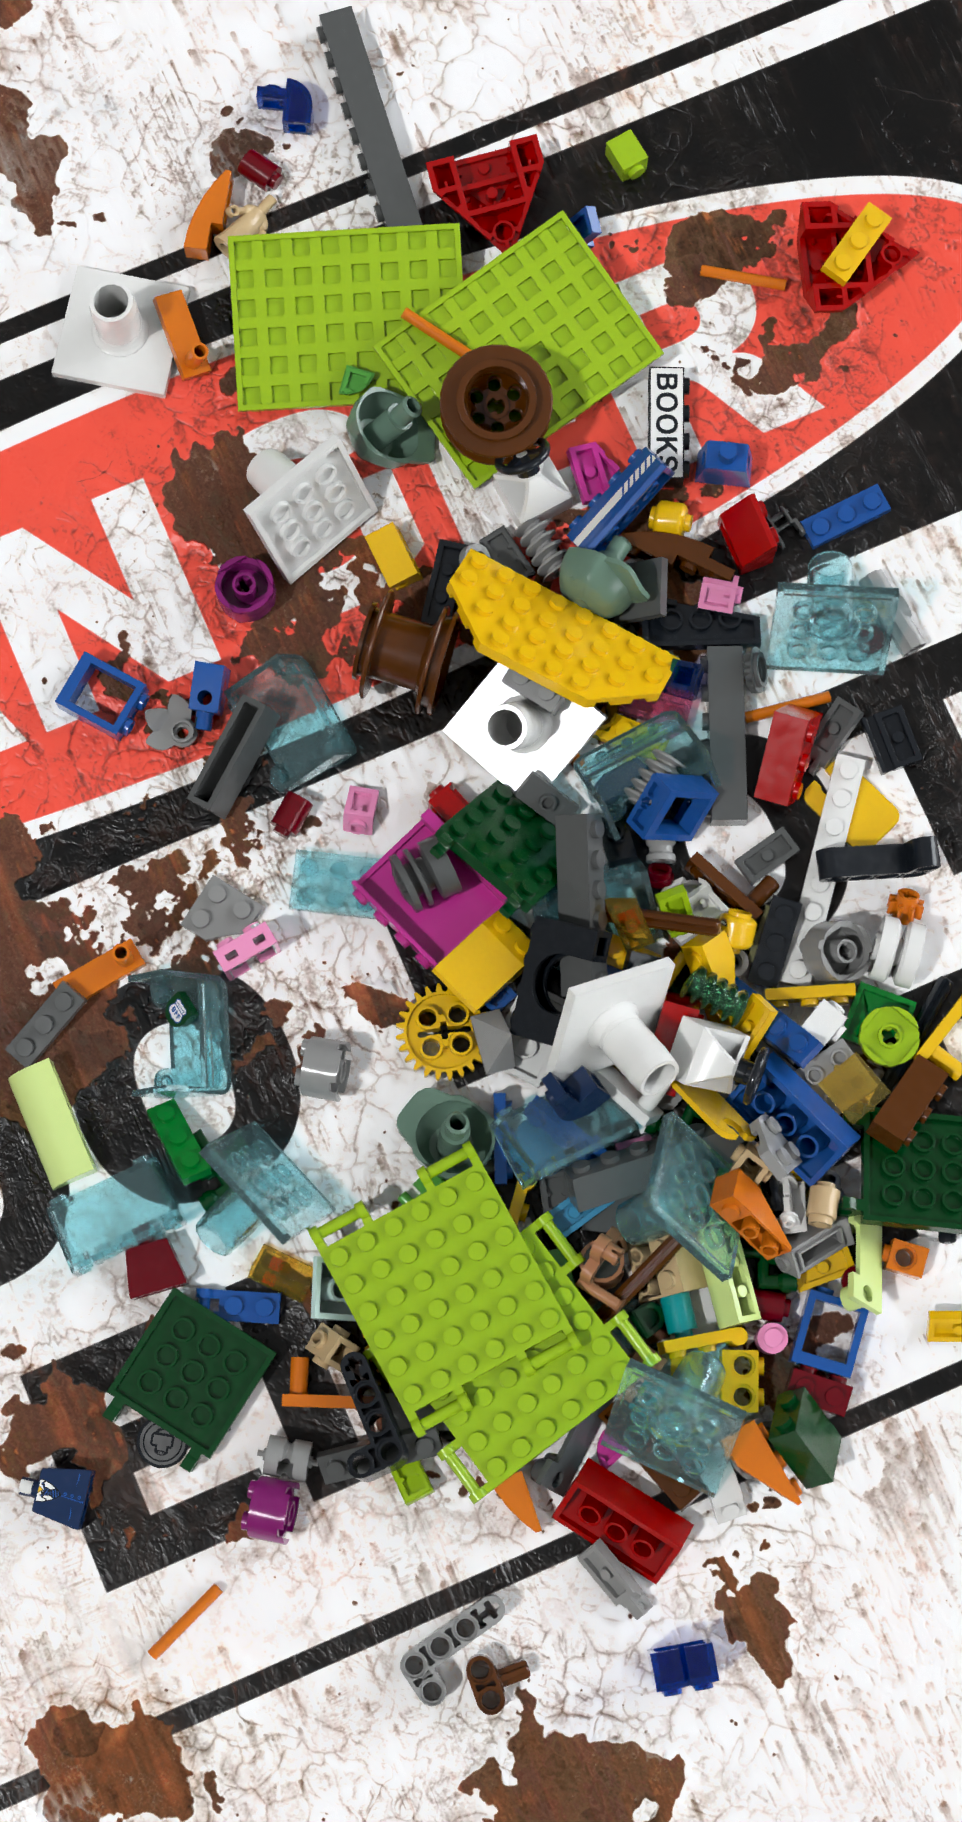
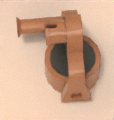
M612 1226L606 1234L601 1233L596 1240L589 1242L582 1249L581 1254L586 1261L579 1266L580 1278L575 1286L615 1310L617 1315L623 1308L626 1299L621 1300L606 1290L615 1287L621 1281L624 1275V1253L627 1252L628 1246L624 1238V1232Z

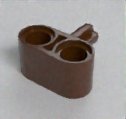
M475 1654L468 1660L466 1666V1674L477 1705L487 1715H495L503 1709L505 1704L504 1687L531 1676L525 1660L497 1669L496 1665L493 1664L491 1658L487 1655ZM480 1660L486 1662L489 1666L488 1674L482 1678L474 1676L471 1672L473 1663ZM495 1691L500 1697L499 1704L493 1708L486 1707L482 1702L484 1693Z

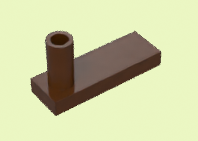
M696 852L684 867L696 880L698 878L706 880L713 892L728 908L748 911L752 913L751 918L755 921L763 913L760 907L780 887L773 877L766 875L746 896L699 852Z

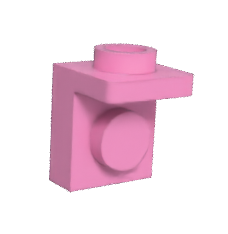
M734 575L733 582L703 577L698 608L732 614L734 603H741L743 587L738 586L740 576Z
M350 785L343 813L344 831L357 835H372L379 790Z

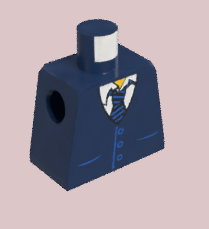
M42 1468L39 1480L25 1476L22 1477L18 1494L35 1498L32 1507L34 1513L70 1528L80 1530L83 1528L96 1471Z

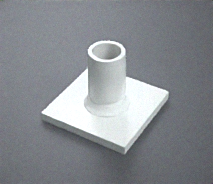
M77 265L51 373L53 377L165 399L174 357L155 309L153 299L163 294L182 290L188 305L190 288Z
M334 433L297 465L280 451L270 448L258 453L251 460L247 468V480L260 496L243 510L281 575L290 585L378 511L345 446Z
M497 663L443 729V732L502 784L508 786L513 793L532 770L553 784L608 717L596 706L583 708L568 699L564 701L554 716L504 685L501 680L509 668Z
M665 957L569 987L544 1077L551 1072L565 1081L581 1066L593 1072L615 1065L642 1095L653 1096L670 1086L678 1074L679 1066L654 1033L675 963L669 957Z

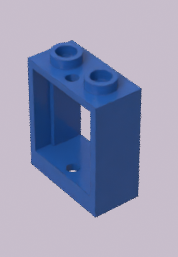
M84 651L56 698L55 703L60 710L120 742L124 735L128 736L135 725L133 719L138 710H144L150 696L148 695L149 690L146 684ZM95 669L134 689L114 725L75 704Z
M653 773L626 822L644 840L692 841L719 793L702 776ZM675 798H685L674 819H664Z
M816 1286V1290L810 1289L807 1291L788 1362L798 1365L803 1364L818 1369L821 1372L850 1379L869 1310L865 1308L854 1310V1312L858 1313L845 1363L804 1352L802 1348L815 1301L845 1309L840 1298L833 1296L834 1290Z

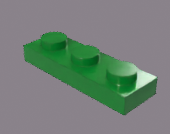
M174 1098L146 1110L147 1116L184 1186L212 1174L211 1167Z

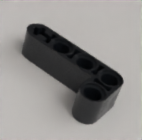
M936 836L919 837L904 844L831 847L815 852L820 882L911 878L926 875L941 867Z
M350 1352L341 1360L340 1368L370 1445L355 1451L349 1456L347 1470L356 1479L362 1482H371L402 1468L408 1461L409 1452L372 1362L359 1352ZM359 1362L361 1364L359 1371L366 1380L361 1381V1378L353 1372L356 1369L355 1363ZM369 1389H374L375 1398L372 1402L364 1404L363 1394ZM385 1417L387 1420L385 1429L381 1432H375L374 1424L376 1420ZM391 1446H397L399 1450L398 1456L392 1461H387L386 1451ZM363 1459H369V1470L364 1474H359L357 1469L359 1462Z

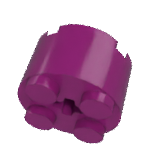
M236 556L226 561L220 567L215 580V592L220 607L226 615L239 623L259 620L271 610L276 601V589L271 571L264 562L247 556ZM246 586V588L250 590L248 592L241 591V587Z
M263 1475L257 1481L251 1480L247 1497L251 1501L249 1511H244L241 1530H246L249 1538L286 1545L290 1539L284 1538L287 1531L293 1532L298 1514L300 1497L294 1496V1489L300 1490L299 1483Z

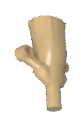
M268 194L258 206L247 204L243 207H238L237 205L227 207L225 212L230 218L238 215L240 217L223 232L214 237L213 241L218 249L229 259L227 236L266 234L268 229L266 214L277 203V200Z

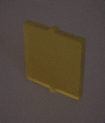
M857 1052L840 1066L835 1065L834 1071L817 1084L852 1125L869 1111L874 1112L875 1106L891 1093Z

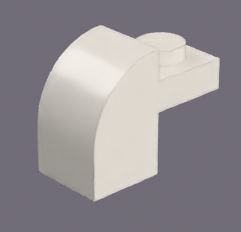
M724 1447L716 1448L695 1457L701 1480L709 1496L718 1525L747 1515L740 1485Z

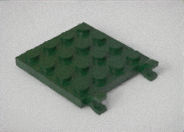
M499 780L440 826L434 835L438 838L439 842L429 852L439 860L451 849L504 894L508 901L500 908L499 912L507 919L519 908L527 914L557 887L555 826L548 823L537 812L518 799L512 790Z
M864 1106L861 1114L844 1111L842 1118L855 1131L861 1130V1199L843 1196L842 1203H839L837 1216L851 1217L861 1215V1224L962 1234V1116L931 1113L924 1124L917 1122L913 1129L918 1133L910 1145L907 1147L902 1144L898 1152L895 1153L866 1133L881 1108Z
M173 1287L109 1387L107 1393L114 1398L102 1416L111 1422H116L124 1406H129L191 1447L180 1467L189 1473L193 1472L202 1455L209 1459L212 1458L276 1357L277 1352L176 1287Z

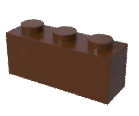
M918 1054L873 1119L866 1133L895 1153L898 1152L902 1144L908 1147L918 1133L913 1129L917 1122L924 1124L933 1110L929 1107L931 1101L934 1099L939 1102L948 1087L943 1083L949 1073Z

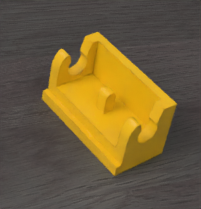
M394 522L365 536L390 589L396 588V590H400L416 581L424 579L399 527Z

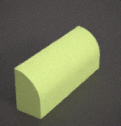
M47 1058L8 1078L9 1084L52 1190L54 1191L98 1172L53 1061Z
M709 1202L688 1210L717 1324L719 1330H724L759 1320L761 1315L739 1233L709 1206Z

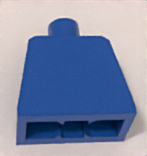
M707 441L697 454L695 482L750 488L753 460L750 446L743 443Z

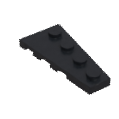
M667 598V614L665 617L641 621L642 638L666 651L706 650L707 646H743V649L754 646L761 647L759 616L734 611L732 614L701 609L698 608V604L690 606Z

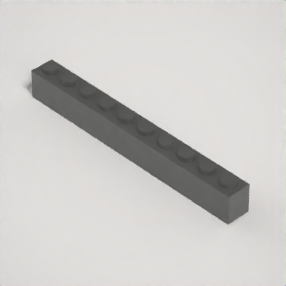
M352 6L320 14V26L316 27L317 36L320 44L325 43L328 50L324 52L328 69L333 68L336 77L332 78L335 92L337 95L342 94L344 100L343 103H340L343 117L345 120L350 119L352 128L348 129L353 146L358 145L361 152L357 154V159L361 171L366 170L369 179L365 180L369 197L375 196L377 205L373 206L377 222H383L384 227L423 225Z

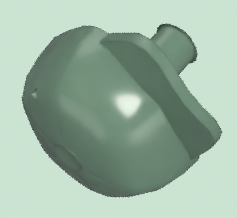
M374 386L368 389L354 403L347 419L346 430L356 454L362 460L380 467L396 469L407 463L429 464L435 458V434L421 416L422 406L416 398L412 396L404 397L393 391Z
M619 535L612 536V540L606 549L599 552L580 547H569L567 549L559 571L560 591L566 599L582 608L589 609L592 613L602 618L610 619L621 615L632 603L647 602L650 598V594L644 589L634 570L623 561L629 551L632 550L631 543L625 537Z
M424 1088L419 1090L409 1100L397 1117L396 1127L400 1135L412 1148L415 1159L425 1168L461 1149L462 1144L469 1140L484 1167L491 1160L492 1152L495 1150L496 1126L494 1119L480 1106L461 1095L451 1096L435 1088ZM468 1158L437 1175V1177L446 1181L473 1165Z

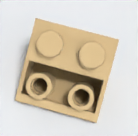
M692 1227L674 1230L686 1242L637 1293L640 1304L708 1287ZM668 1231L627 1244L632 1274L674 1231Z

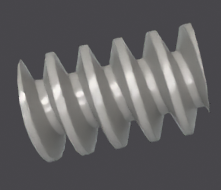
M534 517L521 524L514 534L516 537L521 538V546L527 547L526 555L533 557L531 560L532 565L539 567L537 574L544 577L543 583H547L559 577L562 558L567 549L559 551L556 549L562 541L561 539L551 540L556 534L555 529L545 530L550 524L549 519L540 521L539 517Z
M654 748L652 753L656 760L650 758L645 760L649 770L639 768L638 773L642 779L635 777L631 779L635 789L629 787L623 789L628 797L627 799L635 805L653 773L679 774L676 767L685 769L686 767L667 752Z

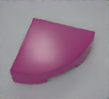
M606 1427L598 1440L597 1457L600 1465L608 1469L628 1450Z

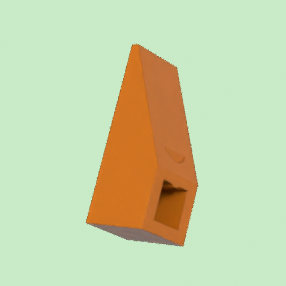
M738 1168L715 1178L710 1207L767 1261L791 1252L792 1247L762 1191L750 1177Z
M754 1419L719 1438L737 1468L793 1504L800 1505L802 1503L799 1496L803 1492L794 1477L788 1479L783 1468L787 1465L777 1450L774 1452L771 1450L767 1443L769 1433L762 1422L756 1424Z

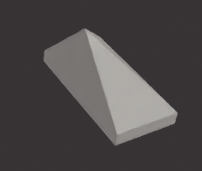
M500 1009L470 1016L485 1074L489 1075L515 1068L512 1034Z

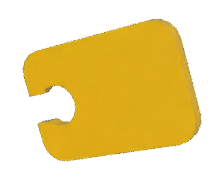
M832 762L825 769V772L830 777L832 774L834 762ZM863 776L846 843L850 846L876 845L899 821V811ZM814 780L804 792V801L821 817L826 794L822 791L821 785Z
M677 1080L670 1084L690 1107L721 1137L736 1140L740 1135L745 1141L751 1142L757 1137L751 1134L749 1124L717 1091L687 1086ZM728 1125L732 1126L735 1130H737V1132L739 1133V1135H738L732 1128H730Z

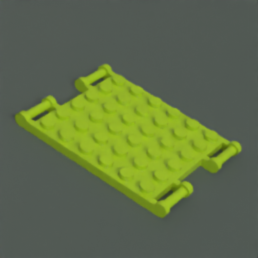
M470 1140L463 1143L461 1149L426 1168L422 1166L416 1169L427 1192L373 1221L364 1202L360 1200L349 1211L320 1227L315 1225L308 1229L311 1239L320 1252L418 1438L426 1435V1430L462 1410L467 1412L473 1409V1405L463 1385L515 1356L518 1358L527 1377L536 1374V1369L572 1349L575 1352L582 1348L577 1335ZM470 1159L472 1167L435 1186L432 1178L462 1161ZM361 1218L365 1226L327 1246L324 1240L325 1237ZM563 1330L567 1337L566 1339L536 1356L528 1358L526 1350ZM454 1391L457 1397L455 1401L422 1419L418 1417L416 1411Z
M549 1211L537 1218L520 1233L577 1335L582 1348L575 1352L572 1349L536 1369V1374L527 1377L518 1358L515 1356L463 1385L473 1405V1409L467 1412L462 1410L443 1421L456 1439L441 1449L437 1455L441 1461L445 1460L467 1489L470 1494L469 1499L473 1504L480 1501L662 1360L657 1352L653 1353L628 1321L629 1315L625 1310H622L604 1324L567 1275L583 1264L586 1259L581 1253L578 1254L552 1221L554 1217ZM542 1228L568 1262L560 1267L536 1235ZM618 1327L642 1358L643 1362L637 1367L610 1333ZM562 1330L525 1352L530 1359L567 1337ZM369 1347L362 1354L366 1358H368V1360H371L373 1362V1364L376 1366V1368L379 1370V1372L382 1374V1376L389 1384L371 1348ZM454 1391L431 1403V1406L437 1411L455 1401L457 1397ZM461 1447L488 1481L480 1487L455 1454Z

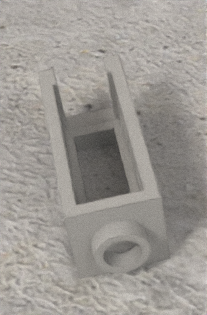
M837 1216L830 1229L807 1225L806 1232L787 1235L786 1237L792 1250L775 1257V1262L782 1272L800 1279L801 1274L842 1248L855 1244L848 1218Z

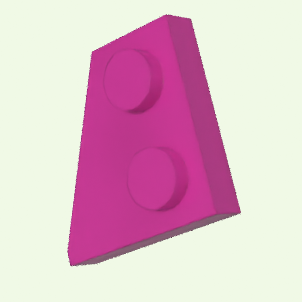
M596 442L570 447L566 451L582 505H588L598 493L603 495L610 487L608 482L620 470V467L613 460L607 458L605 451Z

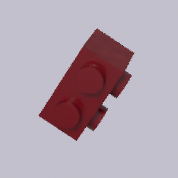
M800 1364L799 1369H790L784 1392L805 1387L823 1412L838 1417H845L853 1390L852 1386L846 1385L848 1379L830 1374L827 1379L817 1375L818 1369Z

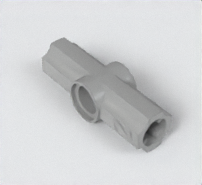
M882 569L874 570L859 581V585L873 606V614L877 623L883 631H888L903 657L909 656L925 646L924 638L911 619L912 614L907 602L900 594H896Z

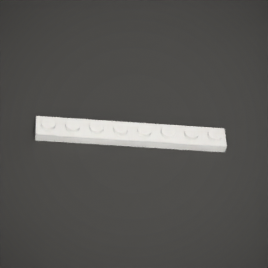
M839 753L836 755L799 900L803 905L779 979L780 983L795 987L810 986L812 974L804 964L799 945L813 926L826 921L835 882L819 881L815 852L824 848L845 847L866 760Z

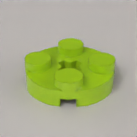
M894 1006L877 1008L862 1021L859 1029L858 1043L864 1055L873 1063L889 1068L907 1062L918 1050L920 1044L919 1027L915 1018L903 1008ZM895 1030L894 1038L897 1040L896 1043H884L882 1031Z

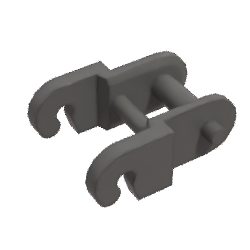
M783 506L779 507L780 512L773 517H765L769 527L773 526L777 534L786 527L793 526L796 530L800 531L801 537L806 535L798 519H792L788 514L789 510ZM784 517L787 522L777 528L774 523ZM778 535L779 548L783 550L786 547L783 540Z

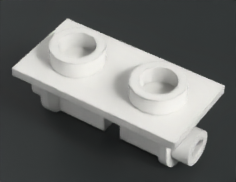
M790 1172L778 1181L784 1212L780 1214L777 1221L784 1234L807 1231L805 1181L797 1182Z

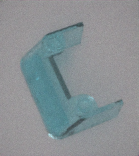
M666 711L581 755L573 764L577 777L597 814H602V822L615 841L621 839L614 822L620 820L627 811V805L624 800L628 797L623 789L625 787L635 789L631 779L633 777L642 779L638 773L639 768L649 770L645 760L646 758L656 760L652 753L654 748L667 752L686 767L685 769L677 766L676 770L679 774L697 776L706 774L716 788L722 785L707 748L676 711Z
M167 969L128 976V982L150 984L152 1001L159 1009L166 1010L167 1003L178 991H186L199 1014L187 1027H173L169 1024L171 1068L161 1069L156 1073L154 1087L132 1090V1096L171 1099L226 1094L231 1087L228 992L225 981L218 975Z

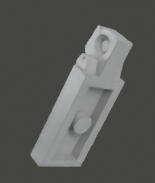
M601 1538L577 1556L578 1561L616 1606L620 1604L627 1608L636 1620L644 1616L653 1607L639 1584Z

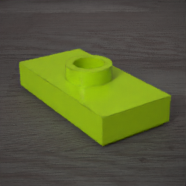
M421 1460L405 1464L402 1468L391 1472L407 1506L435 1492Z

